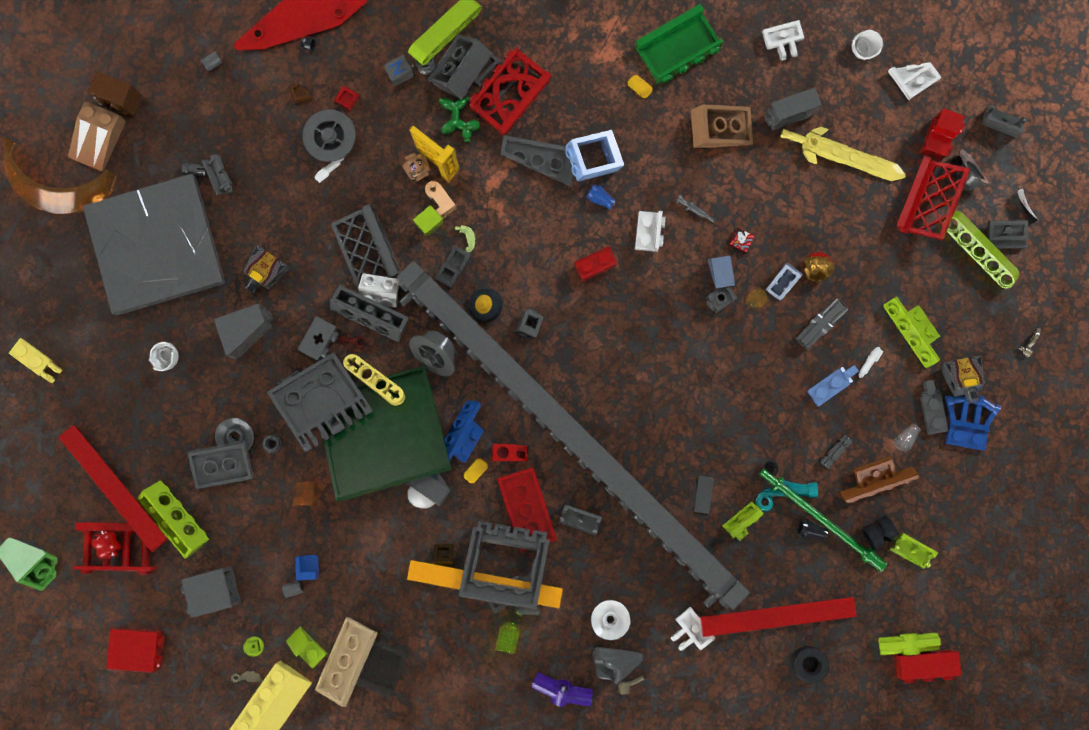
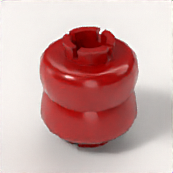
M107 530L101 531L102 535H100V532L94 535L96 538L92 541V546L96 550L98 558L106 557V560H109L111 555L113 557L118 555L117 551L121 549V545L117 541L114 532L107 533Z

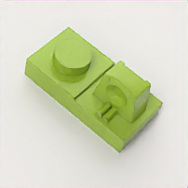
M751 501L722 527L733 538L736 537L740 541L748 535L746 528L757 522L764 513Z

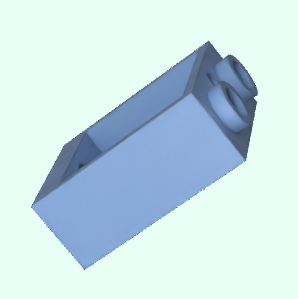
M612 130L572 139L565 146L566 156L570 159L572 173L576 176L577 181L617 172L624 166ZM600 141L608 164L586 170L578 146Z

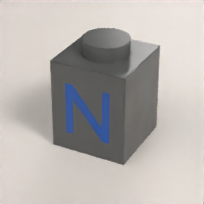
M404 55L383 65L394 87L414 77L412 70L415 68L411 60H406Z

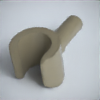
M643 676L632 681L620 682L618 684L619 693L621 695L630 693L629 686L643 681Z

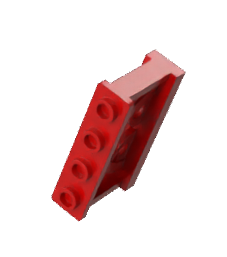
M517 47L505 55L504 63L502 65L498 64L492 72L494 75L490 80L487 78L481 85V91L478 94L474 93L469 100V109L495 128L503 137L520 119L551 81L552 77L549 72L543 70ZM514 61H521L524 64L525 70L523 74H519V65L516 70L511 68ZM507 69L508 74L502 75ZM528 69H532L540 78L527 75ZM519 81L518 93L522 98L521 102L509 99L501 103L499 95L500 84ZM523 82H526L524 87L528 86L529 91H522ZM493 87V94L488 93V91ZM487 98L490 102L485 106L491 107L495 105V108L491 111H484L480 106L481 101ZM507 104H512L514 109L508 111L507 107L505 109L503 107ZM497 112L503 124H499L490 115Z

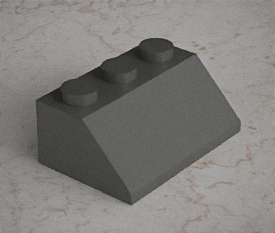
M458 34L427 80L450 96L462 100L468 93L472 83L478 78L482 68L488 63L492 52L479 40Z

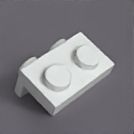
M364 273L362 274L358 291L360 295L379 304L397 308L398 283L400 280Z

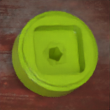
M249 637L243 644V650L248 656H258L264 649V643L259 637Z

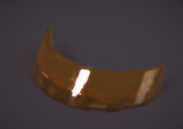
M2 137L4 167L8 180L16 193L33 207L39 210H46L48 213L65 215L83 212V205L100 201L110 195L116 175L107 170L94 180L71 188H53L33 181L20 171L19 166L11 158L15 143L6 137Z

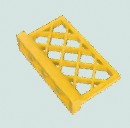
M412 126L410 133L417 151L438 166L442 179L449 183L460 169L455 149L449 144L445 149H442L415 126Z

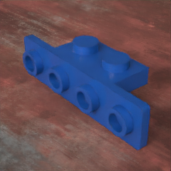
M467 400L448 434L445 436L444 440L449 460L454 455L460 462L466 463L484 430L473 421L481 407L480 402Z

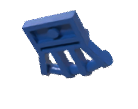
M965 395L945 396L949 418L945 444L985 451L988 432L990 431L989 426L1000 411L1001 406L998 404L994 405L986 400L984 396L978 395L979 400L972 403L975 404L971 423L966 422L969 403H967ZM962 403L959 420H956L953 404ZM983 406L990 412L981 425L979 423Z

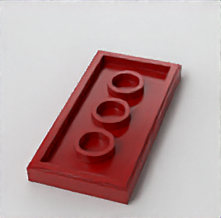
M534 467L497 478L513 531L514 527L530 529L529 536L531 537L534 530L547 532V539L550 540V543L557 541ZM519 548V549H520V552H524V551H527V550H528V549Z

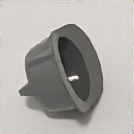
M961 149L959 151L963 161L961 167L970 168L971 170L964 189L971 191L982 183L988 185V180L980 171L975 160L965 150ZM957 172V180H959L963 176L962 172Z

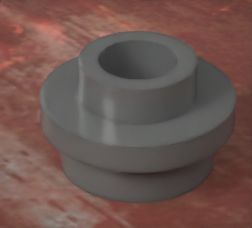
M270 434L264 438L262 445L266 452L277 453L282 447V440L279 436ZM272 440L276 442V445L273 448L270 447V442Z

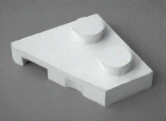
M931 62L922 63L921 65H907L902 68L892 67L888 71L908 100L941 79V76Z

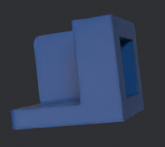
M318 555L295 557L296 580H314L319 578Z

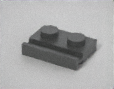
M1028 220L988 221L987 238L997 249L1027 248Z

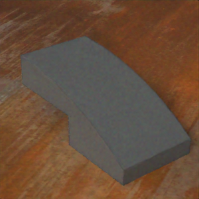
M454 245L435 279L452 288L472 254Z

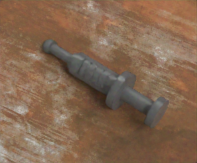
M681 194L676 199L675 203L680 202L685 205L686 211L690 210L701 218L709 219L712 223L716 221L715 218L708 216L705 210L693 204V200L687 202L681 198Z

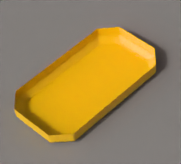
M633 75L628 80V86L642 98H647L652 93V87L638 75Z
M477 458L464 472V478L469 483H475L487 470L488 464L482 458Z

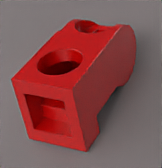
M492 444L491 461L527 462L528 446Z

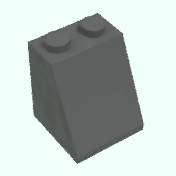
M256 304L214 319L226 356L235 360L239 359L272 328L271 321H273L270 310L267 311L265 307Z
M232 566L182 579L181 592L186 597L185 609L191 618L241 604Z

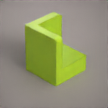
M432 206L427 207L413 219L426 237L430 236L444 224L442 217Z

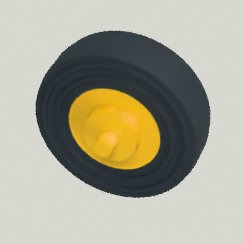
M480 288L472 294L469 301V310L476 320L491 322L498 318L502 312V298L494 289Z

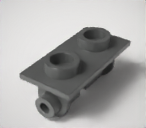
M213 154L211 159L202 160V163L216 195L232 193L233 184L230 182L227 172L223 170L222 158L218 154Z

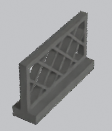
M370 204L363 206V209L331 223L357 289L362 273L368 274L363 272L367 261L376 264L372 275H376L379 266L386 269L388 275L385 277L397 278L401 273L377 211ZM360 215H363L365 218L363 227L354 225L356 218ZM343 223L349 225L346 236L340 234L337 226ZM353 227L361 229L358 240L349 237ZM365 231L372 235L370 245L361 242ZM348 239L357 242L353 253L346 249ZM360 244L368 246L365 258L356 254ZM372 248L379 252L377 262L368 259ZM355 256L364 259L360 270L354 268L352 264Z

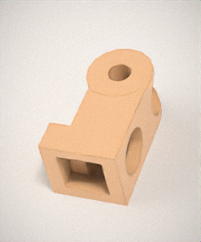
M431 181L427 183L425 192L428 198L437 204L439 208L436 209V212L444 219L457 209L456 205L438 182Z

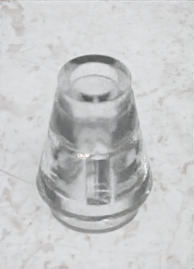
M911 424L895 437L894 446L904 453L911 450L921 429L917 425Z

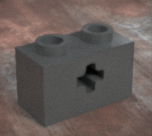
M316 316L297 350L320 361L328 356L330 352L328 348L332 342L335 343L337 340L339 329ZM322 337L324 341L323 343H318L316 339Z

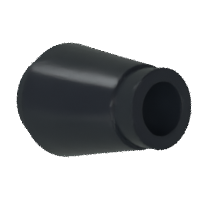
M802 519L798 524L797 533L803 538L825 540L828 535V529L809 519Z

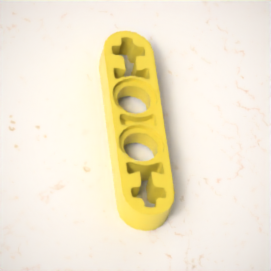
M350 354L345 357L343 364L350 374L390 404L398 406L404 402L405 394L399 386L357 355ZM351 361L356 362L357 366L360 367L359 370L353 365L350 366L349 363ZM366 370L372 371V375L368 379L362 378V374ZM379 381L386 382V387L384 389L380 390L376 388V385ZM391 389L393 393L399 394L400 397L393 399L389 390Z

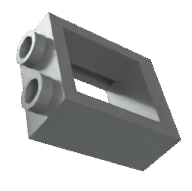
M814 87L772 102L765 115L766 123L768 126H771L772 131L815 116L822 105L816 88Z

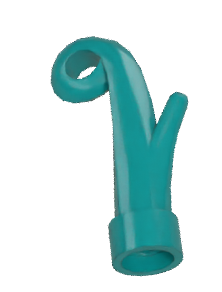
M783 480V484L798 496L818 498L817 482L798 484ZM768 488L758 494L756 506L761 511L767 512L773 507L771 496L786 495L778 489L772 491L771 488ZM766 498L768 500L767 506L762 505V499Z

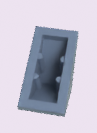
M731 256L708 259L715 288L735 285Z
M786 263L766 288V291L781 301L799 280L802 273L789 263Z

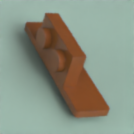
M889 456L855 468L854 473L858 486L841 491L840 494L846 503L857 502L861 498L874 496L878 492L893 489L904 483H911L919 478V473L913 467L896 472L893 459Z

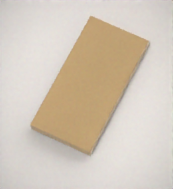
M346 617L315 690L340 706L346 707L378 633L354 619Z

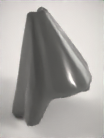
M596 647L595 651H593L596 676L599 679L612 680L615 684L622 681L643 661V654L639 652Z

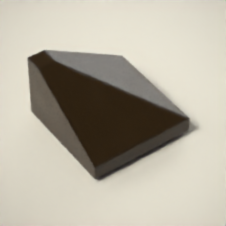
M434 544L433 562L447 567H454V544Z

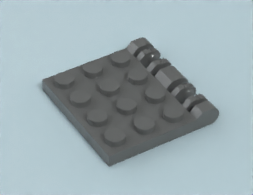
M334 352L267 392L305 453L312 449L305 438L306 435H308L315 447L319 445L317 438L312 434L317 428L325 440L329 439V436L322 425L326 424L333 436L345 429L338 417L340 414L347 425L350 426L353 423L345 411L352 408L356 418L359 420L363 416L358 410L357 404L365 416L373 412Z

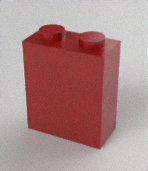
M120 627L110 629L106 669L151 673L158 671L163 662V657L160 656L161 648H163L165 637L162 636L163 631Z

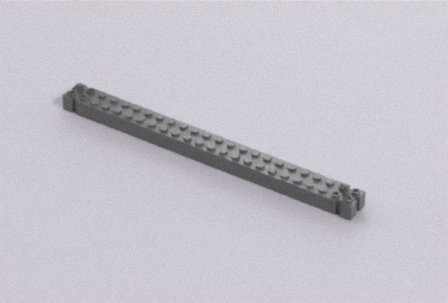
M412 261L397 276L400 280L398 285L407 293L399 302L406 306L414 299L421 308L425 306L427 314L434 321L438 319L441 328L448 335L452 333L454 341L461 348L465 346L468 349L466 351L467 354L475 362L479 360L481 368L487 374L493 373L496 376L494 380L502 388L506 386L509 389L508 394L516 402L520 400L523 403L522 408L529 415L533 413L537 417L535 419L536 422L543 429L547 427L551 431L549 435L556 442L560 440L565 445L563 449L570 456L574 453L579 458L577 463L583 469L588 467L593 472L591 476L598 483L602 481L606 485L604 489L612 497L616 495L620 499L618 503L625 510L628 511L630 509L634 513L632 517L639 524L642 525L644 523L648 527L646 531L653 538L656 539L658 537L662 541L660 545L667 552L673 551L676 554L674 559L682 566L687 565L690 568L688 572L695 579H701L704 582L702 586L711 593L703 602L708 608L717 600L726 609L730 607L734 610L750 592L429 277L418 264Z

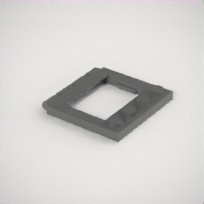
M478 521L477 527H473L459 597L537 610L550 540L547 539V532L534 530L531 537L529 536L530 529L514 527L513 533H510L511 526L495 524V528L492 530V523ZM481 542L537 551L536 559L533 562L530 589L474 580Z

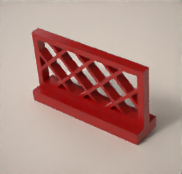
M924 157L897 223L899 230L906 234L910 232L944 240L971 171L970 168L933 161L932 158ZM936 167L943 168L946 172L937 178L933 175ZM962 172V178L953 182L950 175ZM949 177L952 184L941 189L938 182ZM936 183L939 191L928 195V187ZM955 188V196L947 200L944 192ZM942 194L945 201L934 206L931 199ZM929 201L932 208L922 213L920 210L921 204ZM948 205V213L940 217L937 210ZM935 211L938 219L927 224L924 217ZM923 219L925 226L919 229L912 228L915 221ZM941 223L943 226L940 234L933 233L930 227Z

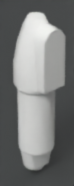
M344 157L340 160L332 161L326 167L319 170L315 179L320 183L330 176V172L341 165Z
M876 347L869 354L866 362L860 369L859 378L864 377L873 363L879 360L883 353L880 347Z

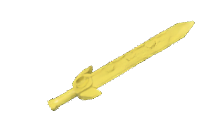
M819 127L813 129L805 136L784 128L782 130V138L802 144L803 154L810 163L817 164L816 155L891 182L906 177L899 165L894 162L821 137L828 131L826 128Z

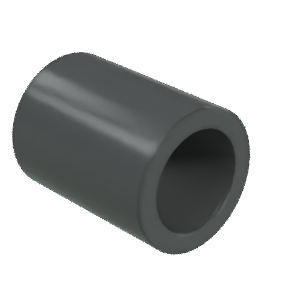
M215 51L201 60L208 72L222 63Z
M300 580L282 586L286 599L304 592Z

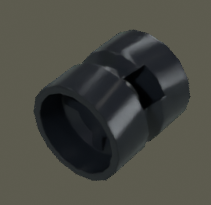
M887 515L877 519L875 525L870 523L862 528L865 539L874 550L884 546L885 541L891 542L899 537L897 528Z

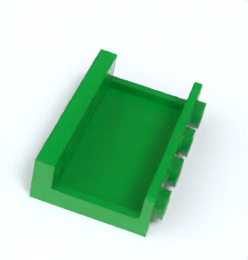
M701 4L636 40L635 48L657 84L661 82L667 83L673 78V75L678 72L680 74L686 72L690 65L694 63L697 65L703 62L709 54L715 55L721 50L724 41L722 38L718 39L703 15L704 8Z

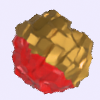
M814 252L805 258L806 268L804 272L808 280L816 282L827 280L835 269L833 260L828 254L823 252Z

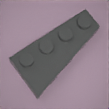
M504 135L501 156L570 187L572 185V164L566 156L565 146Z

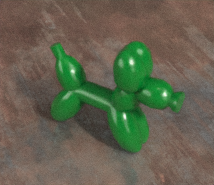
M469 97L462 100L459 99L455 103L447 98L439 99L443 108L452 111V120L442 126V134H449L457 128L462 130V137L465 139V143L470 142L471 131H476L480 127V123L477 120H471L467 123L460 120L459 110L470 100Z

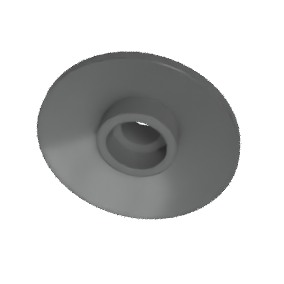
M228 418L218 425L215 431V441L217 446L246 441L247 449L249 450L254 441V432L245 420ZM233 432H237L239 437L235 438Z

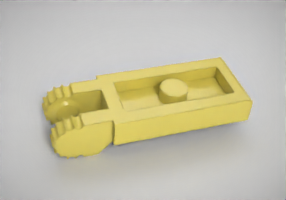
M22 338L18 340L9 352L11 356L50 383H53L55 379L45 372L48 367L56 373L60 374L62 372V369L54 364L53 360Z

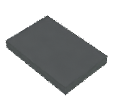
M246 441L187 452L196 490L254 478Z

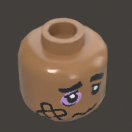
M414 152L405 157L407 161L403 163V169L410 180H416L417 182L430 175L428 172L431 167L423 154L416 155Z

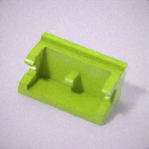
M899 533V537L894 539L889 548L890 551L923 569L925 567L929 568L931 566L930 560L938 554L935 550L904 533Z

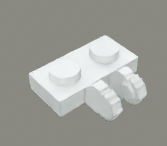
M799 20L762 31L767 50L778 47L780 59L785 60L786 52L783 45L789 44L791 56L797 57L798 53L795 42L804 39Z
M691 607L675 619L682 628L671 636L672 641L678 640L685 632L690 637L678 647L680 651H683L693 642L702 650L715 639L714 636L702 637L700 618Z

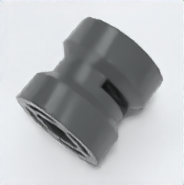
M434 58L425 65L420 64L415 59L417 69L421 74L429 75L435 69Z

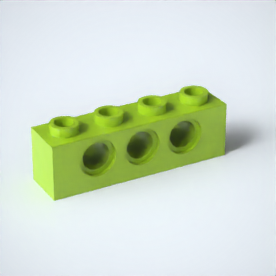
M161 480L143 490L136 499L185 559L203 548L208 542L209 538L205 531L200 529L194 518L186 512L181 502L172 495L170 489Z

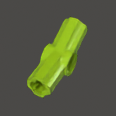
M908 633L878 638L880 655H915L924 651L940 650L941 639L938 633Z

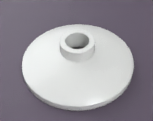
M607 600L595 607L591 616V624L598 636L606 640H615L627 632L630 626V615L626 607L620 602ZM608 616L614 617V621L612 623L607 622Z

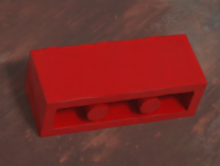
M956 650L926 651L915 655L895 654L897 678L904 680V683H915L916 679L931 682L936 681L935 678L943 677V680H954L955 676H961L959 652Z

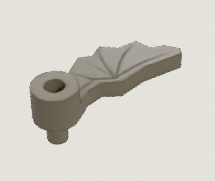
M1039 328L1036 329L1025 348L1019 347V350L1023 351L1022 354L1026 357H1029L1033 352L1030 348L1039 338L1041 331Z
M246 671L241 676L233 674L231 677L233 682L247 680L248 682L262 683L264 681L260 678V674H256L254 671Z

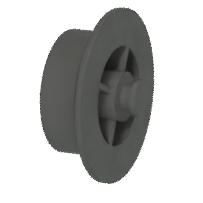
M322 110L315 113L308 119L303 129L305 148L314 158L325 162L337 161L345 157L353 148L356 139V132L352 121L345 114L337 110Z
M428 331L424 336L416 335L410 339L409 346L411 352L428 370L440 376H450L454 373L455 365L453 360L457 357V350L447 337L436 331Z

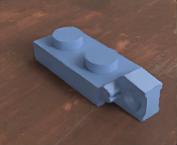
M855 365L847 370L843 367L837 369L807 390V393L817 407H819L853 382L851 377L859 372Z

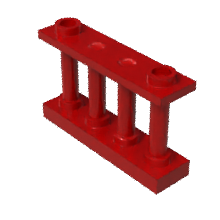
M77 522L75 524V530H82V534H84L83 565L73 566V570H80V574H92L93 570L138 571V574L147 575L151 574V571L157 570V566H149L150 550L143 541L141 566H129L131 535H133L134 530L128 523ZM107 530V533L121 531V535H123L121 565H110V559L106 560V557L102 558V565H91L92 534H94V531Z

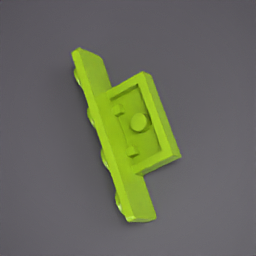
M898 297L883 305L884 309L923 366L928 368L939 362L940 358L930 344L939 338L940 335L921 307L917 305L907 312Z

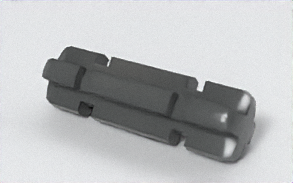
M843 435L839 439L840 442H837L827 453L828 456L822 458L821 464L824 467L830 468L834 464L833 461H836L846 450L845 447L848 448L852 440L848 436Z

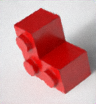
M943 108L932 119L920 153L940 161L946 156L949 157L953 149L951 145L952 140L956 139L957 135L961 134L964 130L965 123L963 121L965 116Z

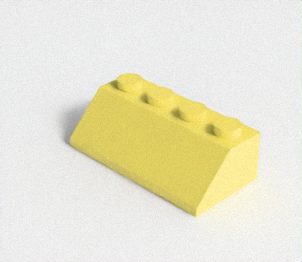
M278 661L230 730H280L312 682L283 661Z

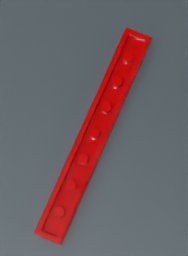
M75 425L58 437L151 552H154L168 540Z
M854 597L702 616L700 617L702 637L857 617Z

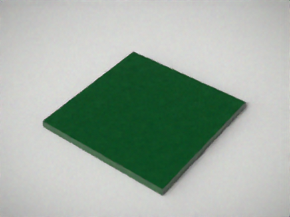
M425 365L385 376L403 390L405 400L401 405L394 406L364 383L357 384V388L373 412L365 416L357 404L356 406L363 416L359 420L356 418L352 408L345 411L352 420L353 424L350 426L347 425L340 414L338 417L345 429L334 436L326 424L322 425L329 436V439L325 440L323 438L337 502L452 470ZM379 381L376 385V388L380 390L384 389L386 387V382ZM391 389L389 390L393 399L400 397L399 394L393 393Z

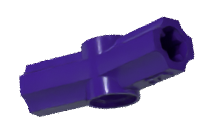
M538 672L531 687L551 697V701L557 706H565L567 703L584 706L591 705L592 689L572 686L567 680L556 681Z

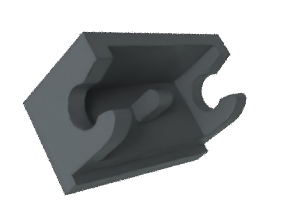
M993 105L986 108L981 125L1015 138L1023 133L1025 128L1023 124L1027 121V118L1023 117L1020 119L994 109L995 106Z
M565 505L559 523L596 535L602 517Z

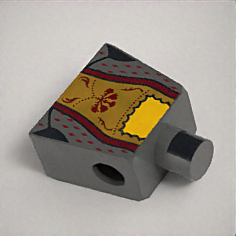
M256 245L243 272L251 278L245 288L252 293H255L260 285L269 290L290 268Z
M981 356L944 362L941 373L953 395H965L967 403L977 402L979 400L977 392L982 391L985 385Z

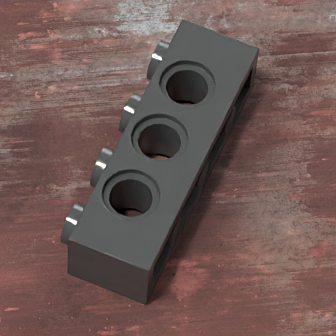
M341 285L338 286L330 300L331 311L397 342L400 341L407 328L409 317Z

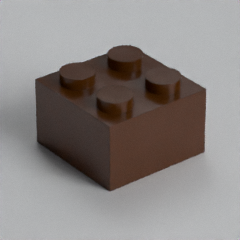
M97 71L87 91L93 97L92 100L99 103V106L110 110V107L114 108L117 113L127 116V114L135 116L143 97L132 84Z

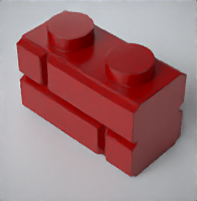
M609 246L603 248L601 252L597 251L574 262V267L582 282L617 266V261Z

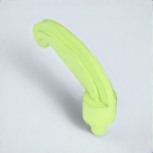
M456 226L455 230L466 234L469 247H466V251L471 252L475 246L474 232L468 226Z

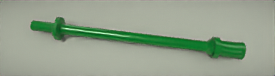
M761 470L759 475L773 485L772 491L778 489L860 553L863 562H868L879 572L885 569L887 562L875 554V550L864 548L783 484V477L777 479L767 470Z

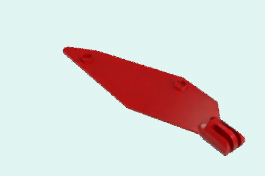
M283 0L234 43V47L237 50L266 49L340 26L367 3L368 0ZM257 32H262L260 37H256Z

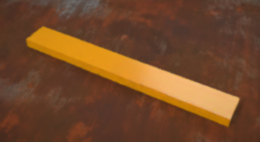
M411 560L407 580L460 590L464 570ZM478 572L474 573L473 578L474 580L530 589L531 582ZM541 585L538 604L560 608L563 588Z

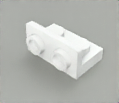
M639 211L635 250L658 252L659 247L663 246L664 235H660L661 228L665 227V217H662L663 211H658V213Z

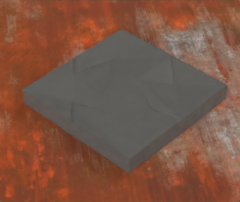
M185 175L83 205L113 315H121L226 283L195 175Z

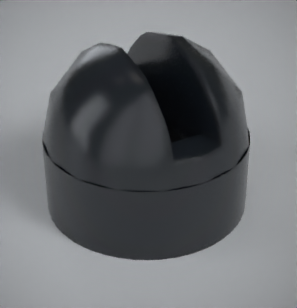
M305 36L300 41V45L305 51L313 52L316 47L315 37Z
M767 461L763 465V469L773 476L779 471V467L774 461ZM769 465L776 469L775 473L766 469V467Z

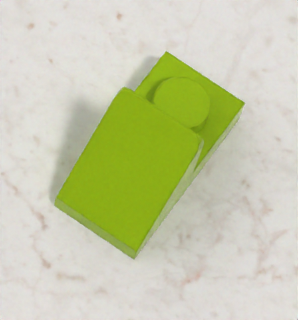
M301 627L286 640L296 657L299 655L311 668H314L328 654Z

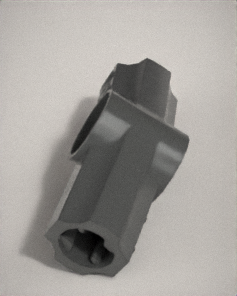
M836 297L796 338L798 343L808 350L835 325L834 323L849 308Z

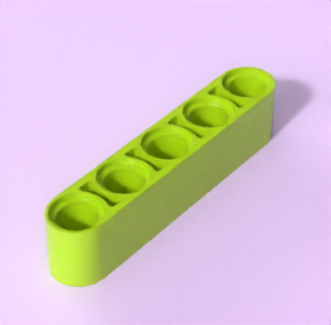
M459 0L411 45L408 54L420 64H427L478 16L482 6L475 0Z
M955 211L952 219H955L958 225L950 222L947 232L1002 288H1011L1019 278L1018 269L963 213ZM964 233L970 234L972 239L965 237ZM978 247L984 248L985 252H980ZM991 261H996L999 266H994ZM1005 274L1010 275L1012 280L1007 279Z

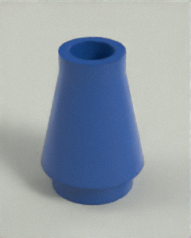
M594 184L586 196L590 199V202L611 209L615 202V199L600 185Z

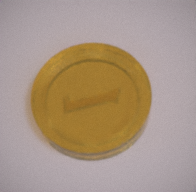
M754 289L748 295V302L752 307H763L767 302V294L762 289Z

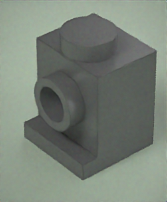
M730 286L721 287L706 297V304L711 311L714 310L718 313L736 301L737 296ZM718 295H722L724 297V301H719L717 298Z
M533 309L522 311L513 333L528 340L536 338L543 316Z

